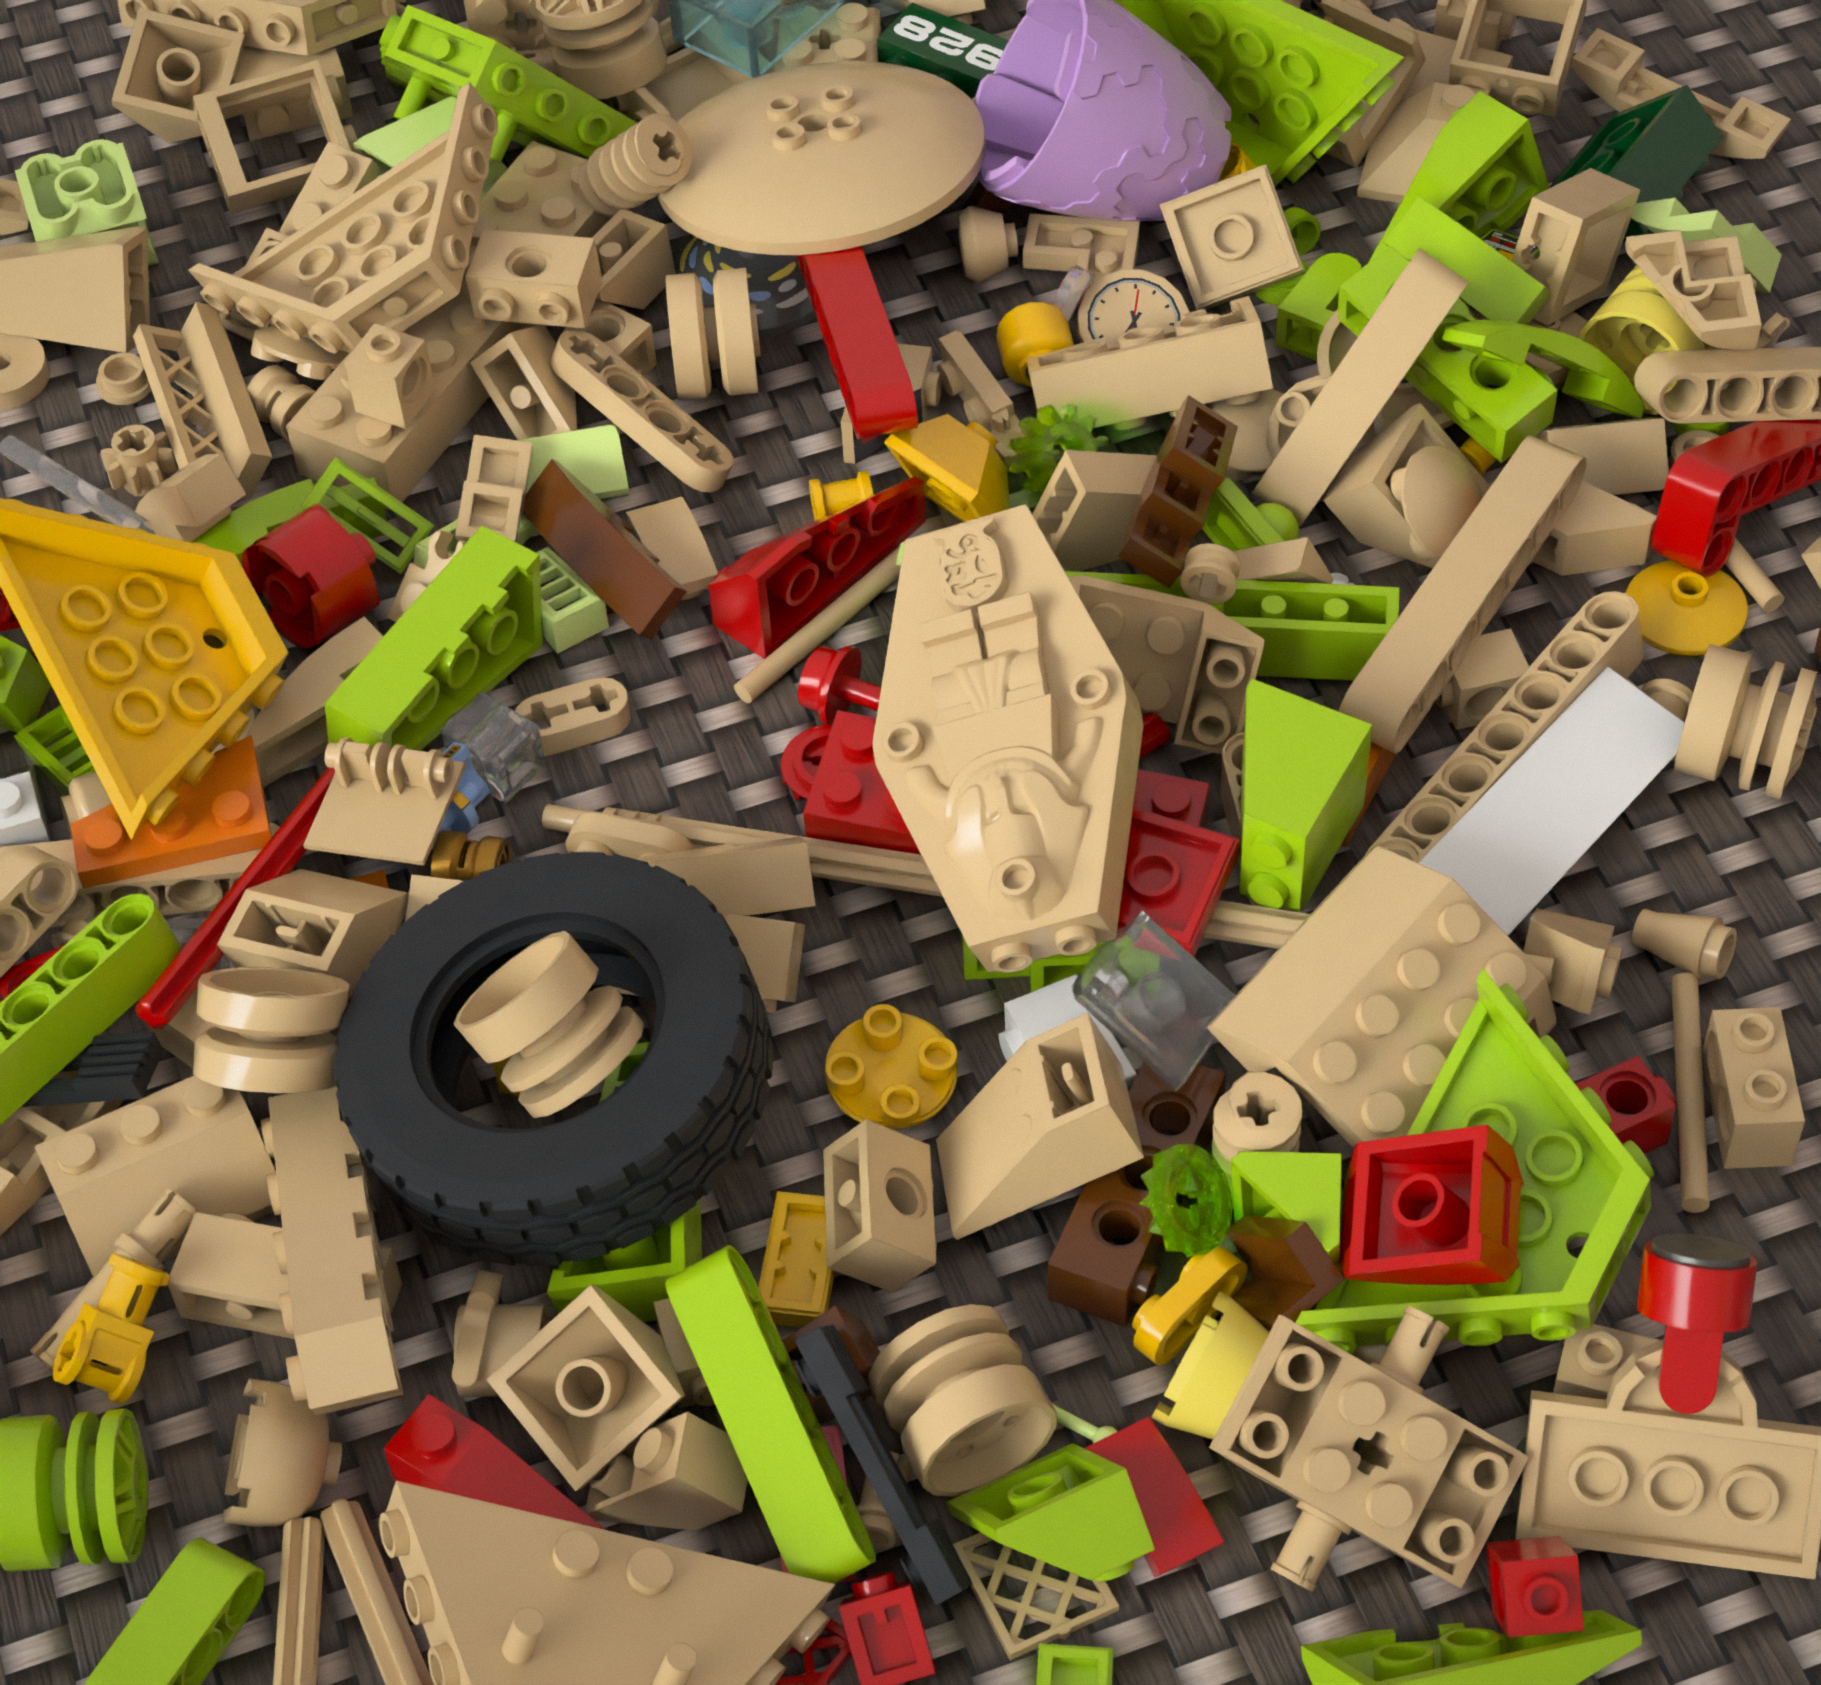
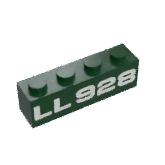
M911 3L877 38L878 62L902 65L936 75L950 82L972 99L976 97L980 81L987 74L994 73L1009 40Z

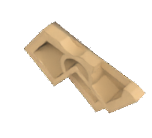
M1681 230L1626 237L1625 247L1627 254L1701 341L1721 349H1756L1762 324L1751 274H1745L1737 236L1683 242Z

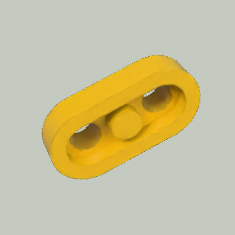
M1222 1246L1211 1250L1209 1253L1205 1250L1197 1252L1184 1266L1179 1281L1162 1297L1158 1294L1150 1297L1136 1313L1132 1323L1133 1329L1136 1330L1133 1340L1134 1347L1156 1365H1164L1171 1361L1193 1340L1206 1315L1213 1319L1219 1315L1217 1309L1212 1307L1219 1291L1231 1297L1241 1288L1247 1274L1246 1263Z

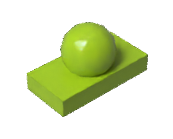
M1229 477L1223 480L1211 496L1202 530L1214 544L1226 547L1231 551L1299 539V523L1291 510L1279 503H1262L1255 507Z

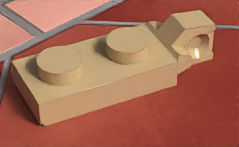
M955 330L938 338L943 363L937 365V372L942 373V384L950 396L959 394L964 401V410L969 422L973 420L979 423L997 439L998 444L994 449L1007 467V472L1012 471V468L1031 459H1036L1038 457L1036 443L1015 415L1013 402L961 331L957 332Z

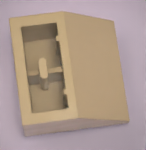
M298 869L246 889L217 946L236 968L273 967L324 973L341 978L349 983L351 996L363 971H367L370 966V960L388 938L397 933L406 915L409 893Z

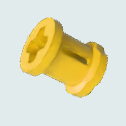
M868 471L858 472L857 478L823 484L819 479L809 480L814 521L873 495Z

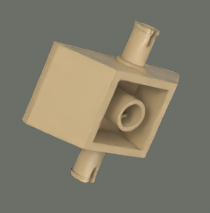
M1406 1306L1405 1314L1379 1364L1371 1362L1370 1365L1285 1316L1278 1315L1209 1446L1210 1449L1248 1473L1298 1500L1296 1507L1301 1509L1302 1512L1276 1562L1272 1563L1270 1569L1311 1592L1314 1591L1315 1583L1341 1533L1349 1535L1351 1530L1462 1589L1529 1459L1528 1455L1422 1395L1424 1389L1419 1386V1383L1444 1335H1447L1450 1328L1440 1321H1432L1434 1317L1411 1306ZM1358 1438H1362L1363 1447L1358 1454L1353 1451V1446Z

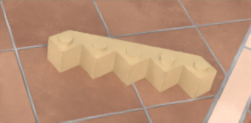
M336 1086L326 1090L288 1093L268 1098L270 1117L260 1120L266 1151L270 1159L275 1158L276 1173L268 1174L266 1178L272 1208L275 1215L281 1214L283 1231L273 1233V1243L281 1274L288 1275L289 1292L279 1294V1301L288 1337L294 1335L298 1355L286 1358L288 1378L295 1402L307 1399L309 1410L316 1416L404 1395L391 1337V1331H394L381 1271L385 1270L373 1215L376 1207L366 1159L353 1140L343 1120L336 1096L338 1090Z

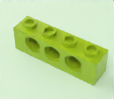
M1389 246L1339 286L1338 320L1358 337L1411 259L1407 260L1392 246ZM1458 297L1404 378L1502 464L1515 453L1527 436L1535 437L1553 422L1558 390L1547 373L1539 367H1531L1526 362H1524L1523 366L1482 358L1442 340L1445 328L1476 320L1470 314L1465 303ZM1443 349H1454V350H1457V351H1456V352H1447V351H1444ZM1484 385H1495L1500 388L1491 389L1484 387Z

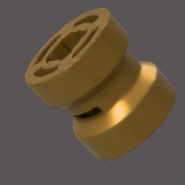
M442 830L438 835L432 855L431 877L461 881L471 880L480 876V873L511 862V849L508 838L485 836L478 841L470 840L464 832Z

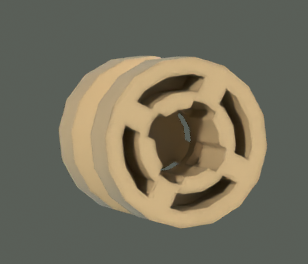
M279 365L268 366L259 371L247 387L258 419L264 423H270L275 433L290 442L286 428L287 424L316 391L310 386L299 385L296 376Z

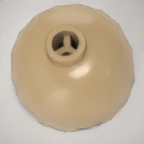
M249 1378L243 1396L257 1399L255 1405L251 1404L249 1415L238 1414L225 1485V1495L234 1496L239 1492L238 1507L231 1506L223 1510V1519L225 1523L252 1527H277L285 1524L292 1518H300L312 1508L322 1484L335 1486L341 1464L342 1443L329 1441V1425L326 1414L316 1416L309 1410L307 1399L295 1402L290 1386L279 1382Z

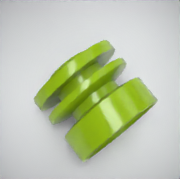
M126 1408L107 1410L101 1418V1422L97 1415L90 1411L78 1412L72 1420L67 1443L57 1417L50 1414L2 1418L0 1420V1564L2 1568L9 1572L57 1569L66 1558L70 1536L74 1551L82 1565H99L105 1553L110 1562L116 1564L136 1562L141 1554L145 1537L146 1516L149 1506V1476L140 1430L133 1412Z

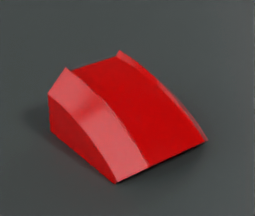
M1489 1125L1358 1142L1355 1145L1344 1181L1339 1264L1345 1279L1406 1285H1464L1506 1282L1520 1266L1518 1259L1520 1193L1524 1182L1513 1146Z

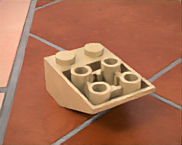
M1089 1013L1026 1040L936 1139L951 1230L956 1240L985 1227L992 1226L1001 1220L1144 1158L1122 1064Z

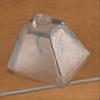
M1143 911L1117 931L1116 939L1106 941L1098 948L1071 985L1075 1000L1175 1091L1184 1086L1216 1039L1206 1027L1236 996Z

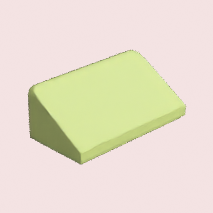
M610 424L517 440L531 442L533 445L526 493L550 460L554 459L599 499L630 494L619 432L616 425Z

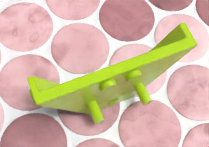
M1113 0V2L1128 10L1181 50L1205 74L1232 109L1230 111L1232 116L1230 122L1224 120L1225 129L1231 133V143L1239 145L1258 167L1267 165L1274 187L1285 177L1294 184L1317 162L1310 152L1319 159L1343 136L1335 127L1337 126L1345 133L1369 110L1362 100L1364 99L1371 107L1396 83L1388 74L1404 58L1402 55L1281 0ZM1248 113L1253 114L1258 119L1260 125L1255 124L1250 119Z
M407 5L402 17L392 13L379 41V44H381L380 51H382L380 56L382 58L381 64L385 66L386 81L406 89L393 117L399 120L421 110L426 98L435 102L450 96L457 98L459 89L471 82L485 103L490 104L496 113L498 132L494 136L490 159L501 163L510 142L525 149L531 141L588 160L594 150L604 146L606 142L627 131L632 125L637 124L632 119L500 42L410 5Z
M1482 968L1476 980L1478 1001L1407 1135L1489 1125L1513 1146L1524 1182L1520 1193L1518 1259L1520 1266L1506 1282L1483 1284L1406 1285L1351 1279L1343 1280L1319 1301L1315 1310L1301 1311L1295 1323L1349 1354L1356 1351L1357 1346L1385 1344L1388 1347L1405 1314L1406 1306H1411L1434 1317L1432 1320L1434 1322L1437 1320L1447 1325L1450 1329L1442 1340L1458 1339L1460 1343L1470 1346L1491 1345L1499 1342L1505 1335L1532 1334L1536 1339L1547 1341L1562 1340L1575 1335L1576 1330L1591 1329L1651 1209L1650 1178L1654 1176V1171L1644 1153L1631 1140L1624 1144L1620 1142L1608 1126L1612 1120L1599 1096L1590 1087L1579 1090L1566 1073L1570 1070V1066L1557 1043L1547 1034L1541 1038L1537 1037L1525 1021L1529 1018V1014L1515 990L1507 983L1498 987L1484 968ZM1578 1237L1588 1238L1578 1258L1573 1257L1568 1252V1244L1573 1239ZM1339 1265L1337 1268L1339 1269V1271L1341 1272V1274H1342L1343 1277L1345 1278V1276H1344V1274H1343V1272H1342V1269H1341V1267H1340V1265Z

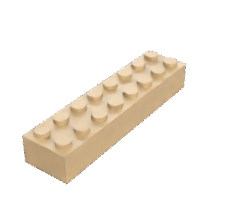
M531 141L480 200L479 218L474 226L467 267L469 268L483 229L592 238L612 217L597 213L586 203L580 191L578 183L579 166L587 159ZM465 278L462 281L459 295L403 331V333L426 341L436 389L409 426L404 429L355 412L344 361L350 355L349 353L286 426L298 475L317 481L327 469L332 458L337 457L367 479L374 477L380 488L400 502H403L490 396L470 362L509 333L539 324L475 319ZM338 474L332 484L339 488L352 483Z

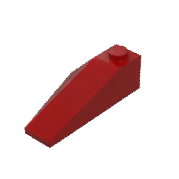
M916 476L753 548L731 566L724 567L708 585L713 625L763 659H766L926 522L924 481Z

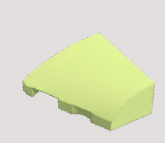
M1676 198L1636 203L1631 219L1654 233L1681 230L1683 242L1737 236L1745 274H1751L1752 279L1757 281L1755 292L1770 293L1782 254L1754 223L1732 226L1718 210L1690 214Z

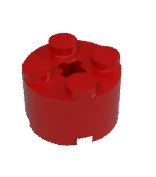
M313 504L262 536L242 553V568L257 595L263 593L272 610L267 612L274 627L280 635L297 647L309 649L315 644L318 645L327 641L380 605L375 579L370 565L374 564L376 560L372 546L360 533L354 532L350 535L319 504Z

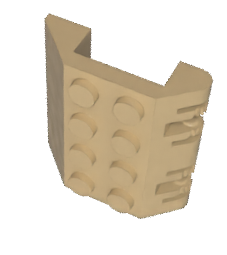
M1377 845L1368 851L1206 1028L1248 1072H1266L1276 1067L1354 1149L1358 1142L1400 1137L1408 1134L1478 1001L1476 980L1482 968L1485 969L1498 987L1507 983L1515 990L1529 1014V1018L1525 1021L1538 1038L1548 1034L1556 1025L1557 1019L1546 976L1453 878Z

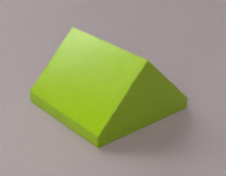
M1240 1151L1230 1160L1235 1223L1244 1215L1304 1221L1309 1225L1332 1261L1338 1267L1340 1265L1342 1219L1341 1153Z

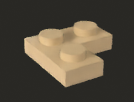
M1029 214L1023 247V268L1076 272L1072 291V311H1074L1092 277L1091 286L1102 276L1121 269H1135L1140 240V221H1113L1086 217Z

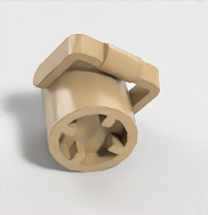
M478 1270L467 1299V1304L461 1305L458 1309L454 1332L452 1379L456 1383L457 1392L460 1397H500L486 1379L550 1322V1314L546 1304H498L503 1274Z

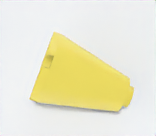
M1220 1291L1212 1307L1222 1312V1317L1217 1321L1208 1315L1205 1316L1168 1384L1164 1396L1175 1402L1173 1407L1170 1408L1159 1401L1151 1417L1164 1426L1212 1440L1270 1333L1234 1299Z

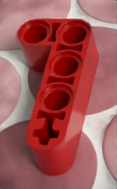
M1821 419L1755 421L1682 453L1674 462L1666 479L1652 534V550L1704 577L1716 574L1730 555L1742 515L1821 480Z

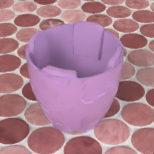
M1028 0L1026 15L1020 21L1007 43L994 73L987 74L980 81L974 101L983 119L986 138L985 157L982 167L977 174L980 183L988 191L995 193V196L1005 200L1059 214L1113 221L1141 222L1165 220L1160 204L1217 183L1231 148V133L1225 129L1224 120L1230 122L1232 117L1230 111L1232 109L1219 91L1181 50L1112 0Z

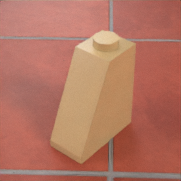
M1065 450L1032 513L1064 571L1078 572L1121 560L1118 557V553L1127 526L1157 455Z

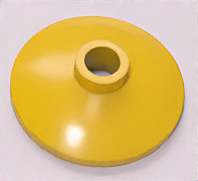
M1671 560L1653 564L1639 572L1632 579L1626 590V594L1633 597L1638 604L1642 640L1668 653L1698 656L1706 654L1709 644L1725 648L1740 636L1746 624L1748 604L1745 594L1738 583L1722 570H1719L1713 576L1704 577Z

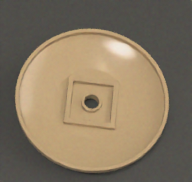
M838 61L782 69L746 80L717 93L690 110L677 122L683 128L690 141L692 162L690 170L684 179L658 194V200L665 213L683 230L701 240L732 250L767 255H806L859 247L884 240L925 222L952 204L966 191L980 171L985 157L986 138L983 119L976 105L962 90L936 75L915 68L882 62Z

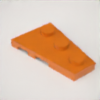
M252 735L235 742L230 748L225 747L213 753L216 758L203 778L194 787L184 782L177 789L176 793L180 795V798L165 820L159 826H155L148 821L132 840L113 804L70 824L77 873L83 889L264 848L272 838V832Z

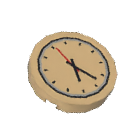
M1121 269L1102 276L1086 291L1076 316V332L1080 343L1094 339H1104L1107 342V347L1118 345V336L1129 329L1149 324L1151 326H1160L1164 331L1175 328V324L1178 321L1182 320L1181 315L1190 312L1181 293L1164 277L1141 269Z

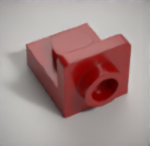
M889 1571L851 1583L854 1596L843 1599L838 1608L860 1684L898 1685L936 1674V1665L916 1600L917 1592L910 1580L897 1583L894 1572Z

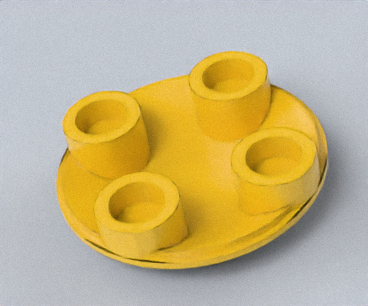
M879 1004L869 1008L863 1018L842 1030L832 1042L825 1061L826 1085L837 1106L845 1114L860 1123L867 1119L889 1129L912 1127L935 1116L950 1100L958 1077L957 1049L954 1043L929 1022L913 1015L900 1013L898 1009L888 1004Z

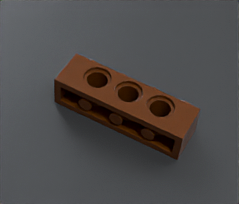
M1152 1047L1149 1048L1129 1090L1144 1158L1085 1184L1048 1262L1049 1300L1126 1327L1136 1304L1143 1305L1152 1297L1160 1272V1267L1155 1265L1156 1259L1162 1247L1171 1250L1175 1246L1185 1216V1211L1180 1209V1206L1187 1192L1195 1195L1199 1192L1206 1176L1209 1156L1204 1153L1211 1138L1213 1139V1110L1219 1098L1225 1094L1226 1072ZM1175 1131L1180 1134L1168 1136L1160 1134V1132ZM1139 1184H1149L1155 1186L1156 1188L1150 1190H1141L1133 1186ZM1122 1238L1131 1241V1243L1113 1245L1107 1241Z

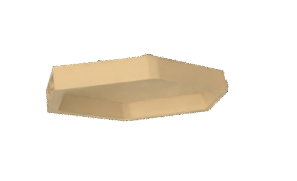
M1026 504L906 539L872 742L876 767L968 947L988 973L993 971L1016 972L1027 968L1034 960L1057 954H1084L1093 950L1098 943L1116 939L1143 732L1142 714L1137 697Z

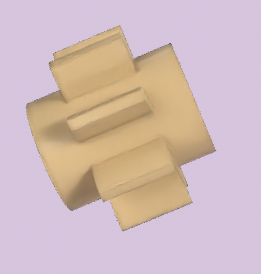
M129 425L114 433L111 440L112 448H106L100 452L112 489L116 490L124 486L126 491L134 496H145L150 490L167 479L166 473L178 470L167 433L163 431L154 435L153 431L144 425Z

